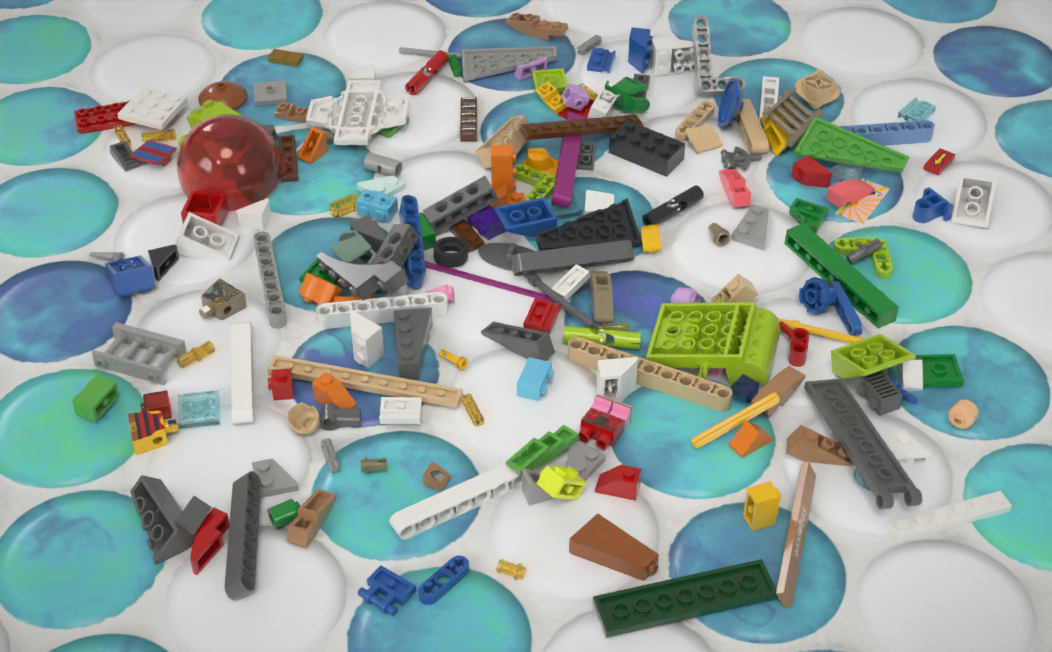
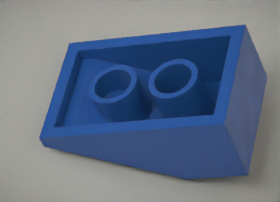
M545 197L494 208L496 215L508 233L535 238L537 233L554 226L557 227V217Z
M141 255L105 263L113 287L119 296L128 297L133 295V292L151 291V288L156 287L152 267Z

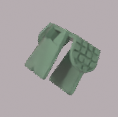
M356 230L341 233L339 237L340 242L331 245V249L339 257L336 260L346 263L371 265L376 256L368 242ZM364 254L369 259V262L365 264L360 258Z

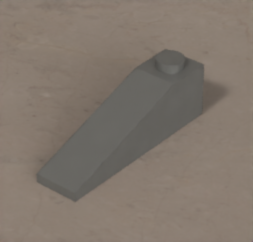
M494 321L481 331L483 336L526 359L531 357L547 361L555 353L550 334Z

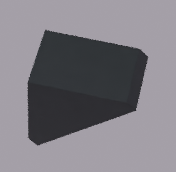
M173 244L148 250L155 279L160 281L179 260L177 245Z

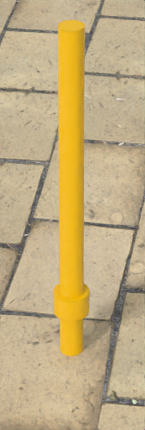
M778 318L779 322L783 321L792 330L804 328L810 334L848 343H855L865 339L801 324L800 321L793 319L789 321Z

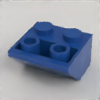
M632 27L629 36L628 63L640 73L645 74L646 67L649 68L653 36H650L651 29Z

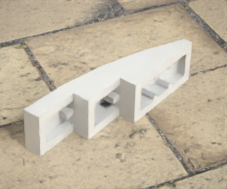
M763 76L759 118L768 106L773 107L778 102L779 78Z

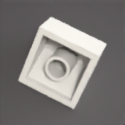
M352 311L350 312L354 360L369 368L384 356L382 327Z

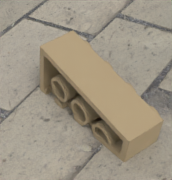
M525 115L511 117L476 150L484 169L491 168V145H512L513 152H516V155L527 141L519 130L521 124H529Z

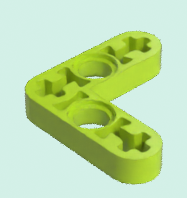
M523 164L515 165L516 177L513 178L534 186L525 197V201L543 197L548 200L553 194L556 176Z
M838 238L834 241L833 249L839 255L846 256L858 249L857 245L864 246L876 238ZM878 238L882 243V247L869 255L871 256L875 275L880 279H889L893 271L891 257L886 241Z

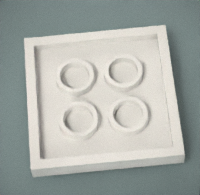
M143 87L118 113V118L163 130L188 103L187 97Z

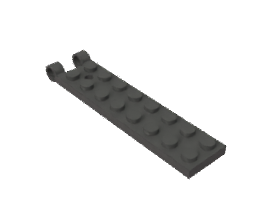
M842 379L806 381L804 389L875 495L877 507L880 510L891 509L894 505L892 493L900 492L904 493V501L907 506L921 505V491L911 481Z

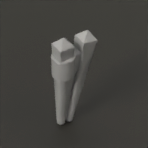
M123 252L89 253V256L117 261L125 256Z

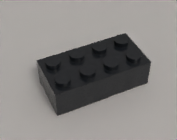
M627 120L609 137V153L667 177L684 160L685 143Z

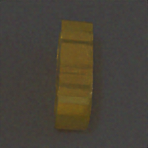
M352 194L333 201L329 206L331 216L342 217L357 211L356 200L360 196Z

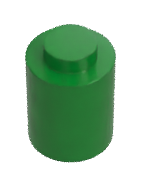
M289 499L267 509L269 519L275 529L292 522L298 516V508L300 507L298 501L294 502L293 499Z

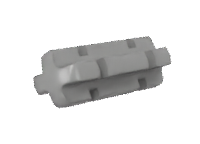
M593 36L578 46L577 52L581 55L585 54L601 43V36Z
M331 439L321 440V448L324 452L329 472H339L340 464Z

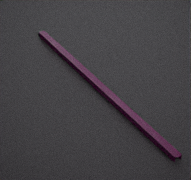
M425 261V268L529 297L551 301L556 304L547 294Z

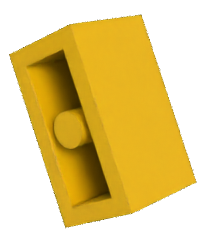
M771 481L747 488L743 517L752 531L776 524L781 494L777 488L775 489Z

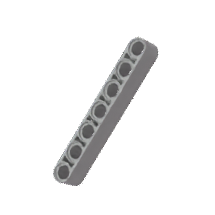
M261 231L254 235L255 251L269 323L271 327L279 329L287 324L285 306L269 233Z

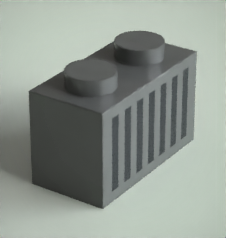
M883 370L860 377L858 391L879 416L900 409L903 395Z

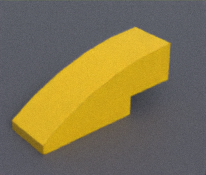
M774 112L780 119L784 121V119L781 116ZM767 118L762 123L764 126L763 130L776 156H779L788 146L786 144L788 134L770 118Z

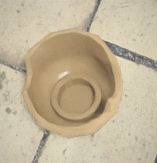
M305 403L293 406L287 416L290 427L298 434L304 435L314 432L319 426L321 418L314 406H308Z

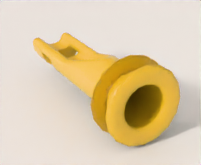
M443 348L438 353V355L456 364V367L460 368V370L465 369L468 365L467 358L458 357Z

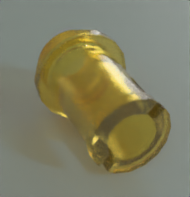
M504 559L499 560L497 565L500 568H496L497 573L512 576L514 580H522L524 578L526 567L522 563L514 564Z

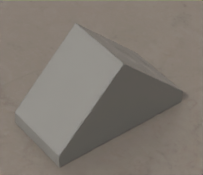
M524 468L522 470V491L529 506L555 499L536 484L540 474Z

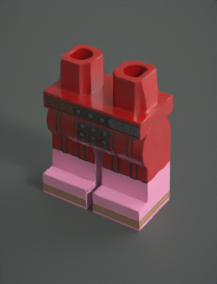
M597 394L593 405L581 419L579 440L586 443L591 438L596 440L597 447L604 450L608 446L613 447L616 440L619 439L631 422L633 406L619 401H615L613 404V399Z

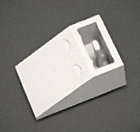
M669 37L652 39L650 66L654 76L695 72L693 42Z

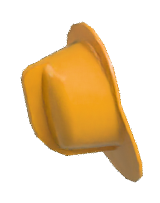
M529 148L523 165L555 176L558 160L551 158L546 149Z

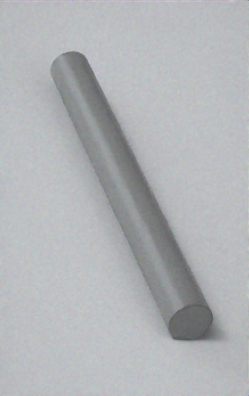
M399 48V53L432 57L437 52L424 49ZM446 52L448 57L455 54L458 60H461V53Z

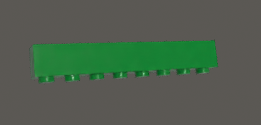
M802 223L786 230L784 244L824 280L829 282L839 281L852 306L879 329L896 321L899 307L806 224Z

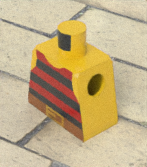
M161 411L128 414L136 455L166 446L168 444L166 433L178 431L176 419L163 421Z

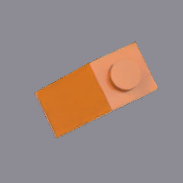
M323 373L312 382L314 400L323 406L334 404L339 409H354L357 407L356 402L342 382L329 373Z

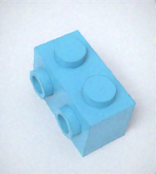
M365 189L356 200L357 215L363 217L369 215L374 220L390 223L398 212L397 197Z

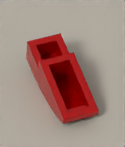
M215 507L205 517L194 538L190 561L193 574L198 575L224 546L222 536L229 529L228 514Z

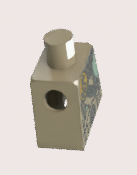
M219 278L202 294L203 308L199 310V314L203 319L213 315L219 320H224L247 307L245 293Z

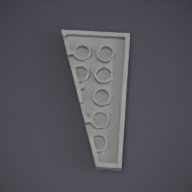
M556 46L462 49L463 82L513 71L520 65L547 58V63L556 61Z

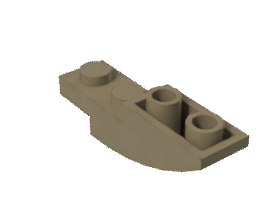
M589 270L591 275L589 278L592 295L591 306L594 321L600 323L613 322L611 276L607 271Z

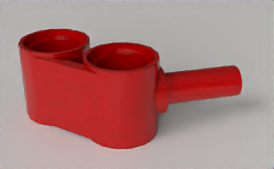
M783 321L779 322L781 330L789 336L790 340L788 362L795 367L805 365L809 332L804 328L792 330Z

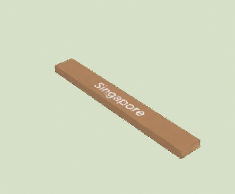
M809 461L802 462L776 590V594L785 608L792 607L816 480V474Z

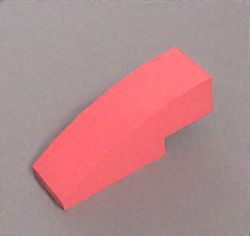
M736 169L719 170L723 188L733 207L750 206L751 192L746 187V179Z
M850 179L829 187L827 200L840 208L846 203L852 205L874 192L875 188L863 180Z

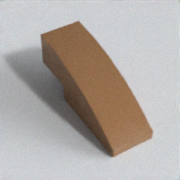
M791 366L786 367L759 391L751 401L752 404L776 392L780 402L762 412V414L770 418L780 405L783 407L805 379L806 375Z
M317 489L298 508V516L288 526L287 541L307 547L325 522L337 494Z

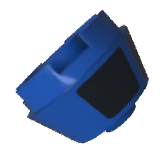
M818 277L806 280L803 288L799 289L800 303L804 304L807 309L806 311L809 313L821 314L831 308L837 300L835 286L831 282Z

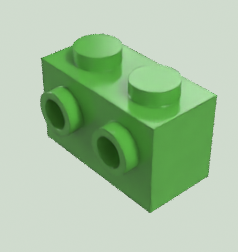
M96 375L72 401L76 415L97 422L119 398L117 382Z

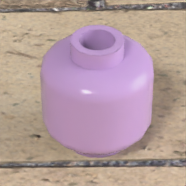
M678 288L671 296V303H700V295L693 288Z

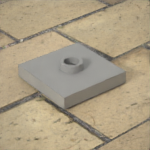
M286 80L253 83L256 107L288 103Z

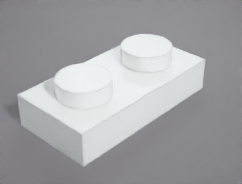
M576 264L551 289L567 301L591 277L590 272Z

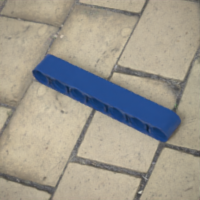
M405 195L401 199L399 210L400 224H410L419 235L404 263L405 275L408 279V287L420 289L423 286L426 268L418 202L414 196Z

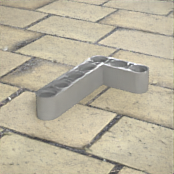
M703 15L697 16L692 25L697 93L703 97L722 96L724 89H720L718 84L726 87L731 78H736L739 81L743 91L746 81L740 76L713 77L709 21ZM697 23H702L704 27H699ZM698 38L704 39L705 43L699 42ZM699 54H705L706 58H701ZM705 69L708 74H703L700 70ZM701 85H707L709 89L704 90Z

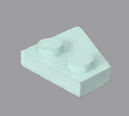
M393 175L357 183V189L362 193L365 189L393 196L405 189V183Z

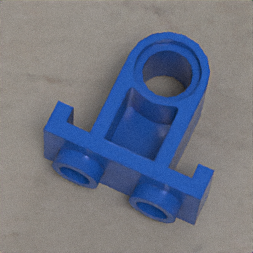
M928 187L924 189L922 198L915 202L912 217L918 223H927L943 216V220L946 222L951 219L954 205Z

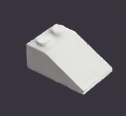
M961 174L951 223L988 228L997 179Z
M189 212L174 245H177L178 253L190 258L229 261L239 234Z

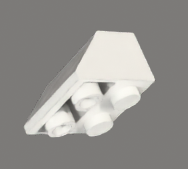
M638 358L598 360L597 394L613 399V404L615 401L622 402L636 388Z

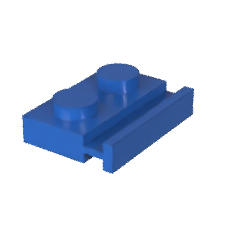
M593 48L587 64V71H607V73H610L616 51L609 52L607 49Z

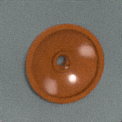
M219 81L209 84L198 95L200 106H203L205 101L213 100L222 102L233 110L242 107L248 98L246 89L240 84L231 81Z

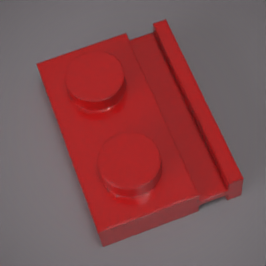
M535 298L524 320L523 328L541 332L543 330L550 334L561 310V304L555 305L551 301Z

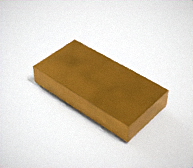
M273 49L268 56V62L298 67L304 59L302 53Z

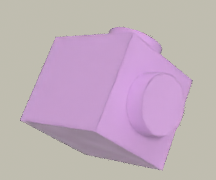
M571 83L568 84L561 95L565 106L580 111L588 104L590 99L585 88Z

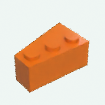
M491 145V184L494 191L504 183H507V193H513V190H516V180H513V177H516V166H513V163H516V152H513L512 145Z

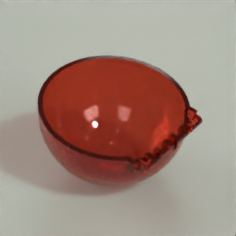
M220 114L198 123L182 141L177 155V175L184 194L189 197L191 191L207 192L210 208H212L210 192L226 194L229 211H236L264 200L274 191L281 176L287 173V169L291 167L289 161L279 151L272 135L262 125L250 118L235 114Z

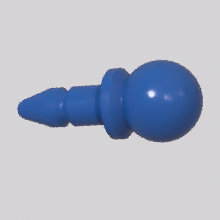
M889 378L901 392L904 399L913 403L918 402L913 394L903 389V384H899L895 378Z

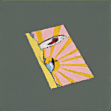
M861 179L874 187L875 191L852 205L846 203L835 214L864 224L890 188Z

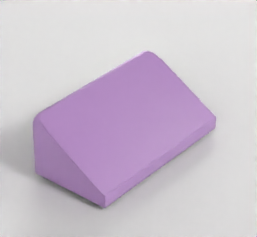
M547 58L518 66L514 76L520 81L532 77L533 70H547Z

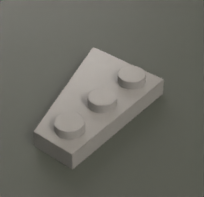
M752 204L733 231L731 240L764 251L769 209Z

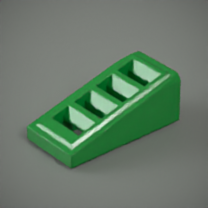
M421 212L419 213L423 250L433 248L436 242V234L425 214Z

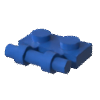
M380 565L367 579V585L370 588L367 590L361 587L357 594L366 603H372L379 607L381 612L395 616L398 608L393 605L394 602L403 606L416 592V585ZM380 592L386 597L382 599L377 594Z

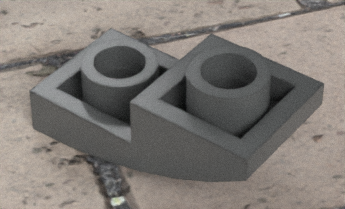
M634 73V80L649 86L650 75ZM648 90L630 96L646 97Z
M580 142L576 169L594 170L597 143Z

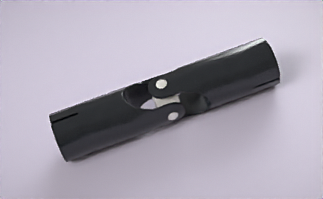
M695 185L642 216L644 225H659L704 198L703 190Z

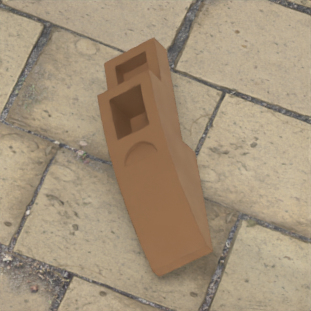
M513 13L506 20V24L515 30L541 40L549 41L553 36H562L568 30L567 23L541 21L539 15Z

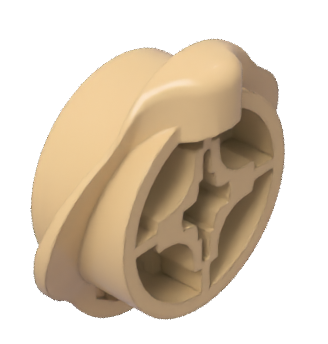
M821 69L799 79L795 84V88H797L796 93L808 102L814 110L836 100L840 95V87L831 78L827 77Z

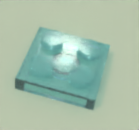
M219 390L178 394L179 429L220 425Z

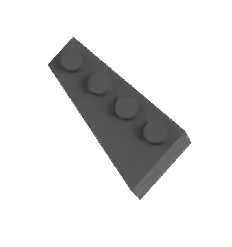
M432 308L394 311L399 377L419 380L424 354H426L427 342L430 337V330L433 325Z

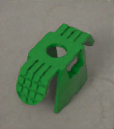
M624 77L612 87L609 86V81H606L605 90L620 95L617 97L613 105L614 107L632 114L644 113L649 109L650 102L647 98L630 96L648 90L649 86L629 77Z

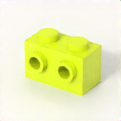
M556 465V467L546 466L540 473V478L536 484L553 498L577 500L587 482L578 475L579 472L569 466L563 468Z

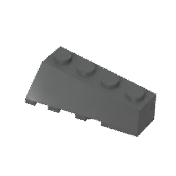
M141 475L130 493L137 514L142 516L141 525L143 530L147 531L149 537L147 540L150 549H153L155 554L152 557L154 564H159L186 551L193 542L197 532L193 535L175 523L182 510L162 480Z

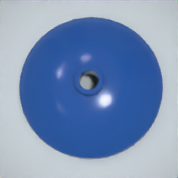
M731 78L728 81L720 101L718 111V125L720 127L729 125L736 118L738 112L742 111L744 106L741 86L736 78Z

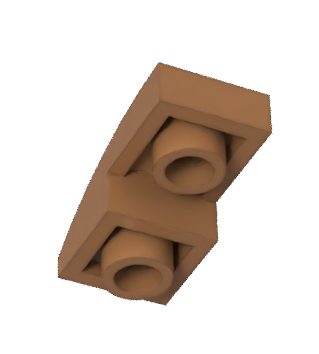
M281 103L275 110L274 115L288 121L306 122L309 107L296 108L294 103Z

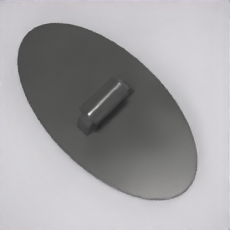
M488 243L478 249L479 256L485 262L509 271H513L510 259L512 255L534 252L515 243Z

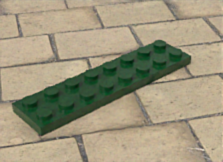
M759 559L593 596V604L607 638L777 599L778 596L776 594L777 589L763 560Z

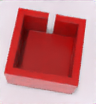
M191 191L181 211L182 222L184 223L190 212L222 226L229 211L226 194L210 192L212 207L210 208L207 192Z

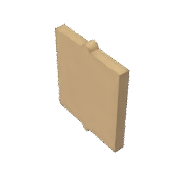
M711 123L685 130L689 144L692 145L696 154L723 146L718 137L719 133H716Z

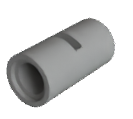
M368 153L365 157L364 168L388 176L394 175L398 178L402 171V162L374 153Z

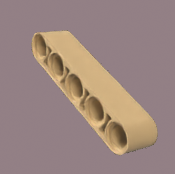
M742 99L744 101L743 109L738 112L735 119L749 153H768V139L750 99Z

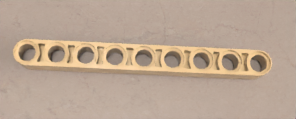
M573 337L568 341V360L596 371L598 360L637 357L580 337ZM637 357L636 384L718 412L730 410L733 393L730 387Z

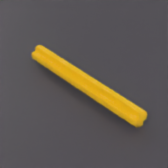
M773 392L691 438L693 447L698 449L780 402L779 396L776 392Z

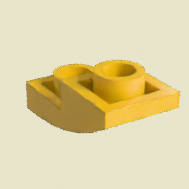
M550 82L543 84L535 90L541 100L555 114L568 107L564 105L562 96L558 93L557 88Z
M659 225L641 226L643 251L654 253L662 249Z

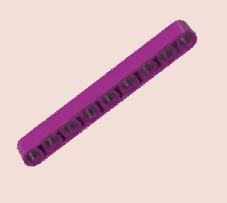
M568 112L566 121L584 119L585 116ZM581 136L562 137L551 199L552 205L569 208Z

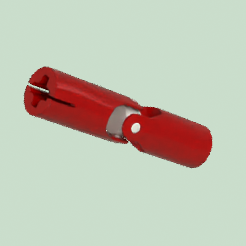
M442 50L437 51L428 60L426 65L406 83V92L410 95H416L449 60L447 53Z

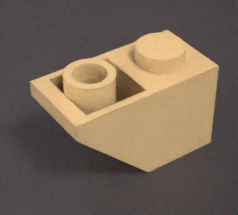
M737 274L712 297L714 303H718L719 298L721 300L722 298L725 299L726 303L751 302L759 293L751 281Z

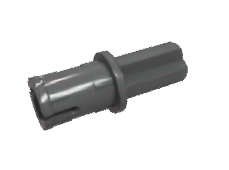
M876 238L864 246L860 245V248L846 255L847 260L853 265L865 257L868 258L869 254L882 247L881 241Z

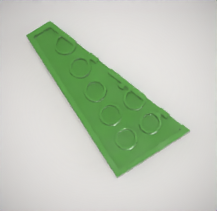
M814 117L794 151L795 156H810L814 159L902 173L909 160L907 155L818 117Z

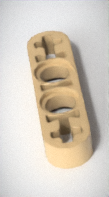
M710 101L701 102L676 127L675 138L679 141H687L688 138L685 130L702 126L714 114V103Z

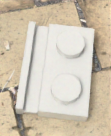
M381 397L380 424H420L422 398Z

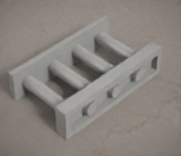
M115 322L112 326L115 339L104 353L96 350L92 351L96 367L161 385L166 384L163 370L173 357L184 359L187 355L184 340ZM121 343L130 345L122 357L113 355ZM138 348L147 349V352L139 362L130 360ZM156 352L165 354L156 367L147 365Z

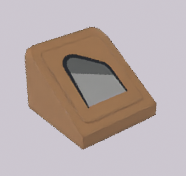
M431 462L423 474V485L443 492L451 479V475L436 463Z

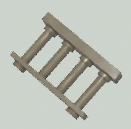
M795 87L790 91L787 89L781 96L782 98L773 107L768 106L762 113L764 117L760 120L763 123L767 118H770L784 130L790 138L786 142L790 148L805 134L814 117L821 118L824 114L820 109L815 113L813 111L810 112L794 98L792 94L797 90ZM787 100H788L794 107H796L803 115H805L806 118H805L804 116H802L795 108H793V107L787 102ZM781 106H782L786 111H788L794 118H796V119L800 122V124H799L796 120H794L788 113H786V112L781 108ZM774 112H776L779 116H781V117H782L787 123H789L794 129H792L790 126H788V125H787L782 119H780Z

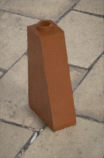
M598 513L569 538V553L636 579L645 581L650 575L653 576L659 568L658 553Z

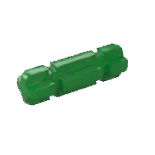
M455 54L449 55V63L453 75L461 77L462 69L460 68L457 56Z

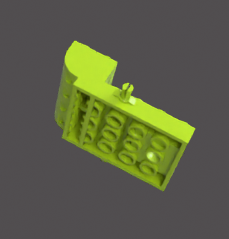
M719 298L718 303H662L646 359L671 368H700L698 375L701 378L707 376L709 368H725L730 385H766L770 381L781 332L779 320L771 311L757 308L756 302L726 303L725 299L722 298L721 300Z

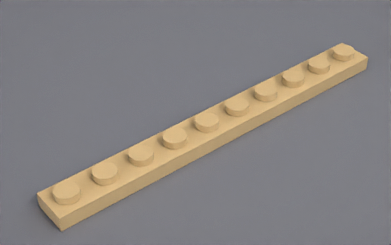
M277 355L273 356L267 368L268 374H271L273 369L292 368L293 379L310 382L315 381L323 373L327 372L339 379L344 387L348 389L392 397H421L422 402L458 408L463 396V389Z

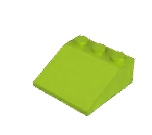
M882 334L831 350L832 372L843 379L866 376L916 358L914 353Z

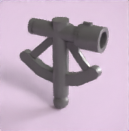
M735 147L733 153L727 152L726 149L720 152L722 156L721 162L725 163L724 168L726 170H737L735 165L741 166L743 170H747L751 161H760L762 159L760 154L749 155L740 147Z

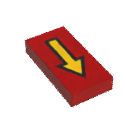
M939 148L924 164L923 169L939 176L954 160L955 154Z

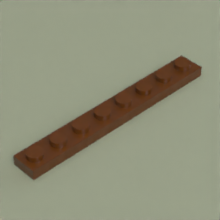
M637 115L521 124L519 130L528 141L614 133L627 120L644 126V124Z

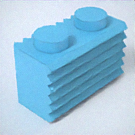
M529 357L517 381V396L539 401L542 394L546 395L548 381H552L554 377L552 362Z

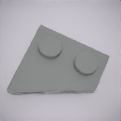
M578 440L569 448L566 468L569 466L579 472L578 475L587 481L606 460V455Z
M273 458L252 462L253 472L261 480V498L299 491L298 483Z

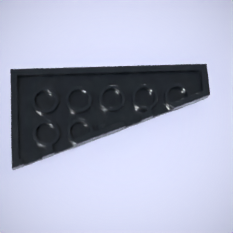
M628 198L624 199L621 203L611 204L603 210L598 209L580 216L572 222L567 221L559 227L554 226L541 231L535 236L539 251L631 240L632 247H640L642 244Z

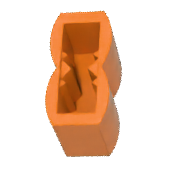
M307 273L298 294L302 295V299L309 303L317 302L318 307L320 304L334 302V297L340 296L343 288Z

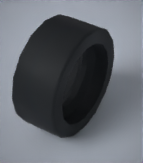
M458 237L441 238L433 246L434 260L443 267L461 266L467 262L468 245L463 239ZM445 251H456L457 253H445Z

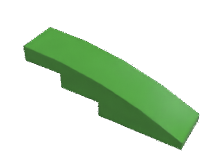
M562 425L554 433L548 431L539 440L536 438L531 439L506 461V465L522 474L524 468L534 470L551 461L579 440V433L565 425Z

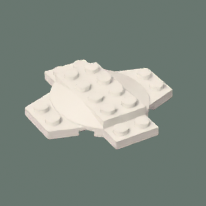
M381 80L348 81L347 89L341 92V96L333 99L332 96L311 100L306 123L310 126L329 129L335 134L334 145H368L372 134L379 130L406 124L410 103L409 99L391 95L388 98L383 96V92L380 91Z

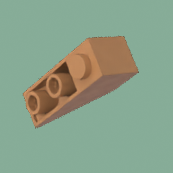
M800 425L787 438L786 454L803 462L809 461L811 463L842 466L853 465L852 460L840 443L803 425Z

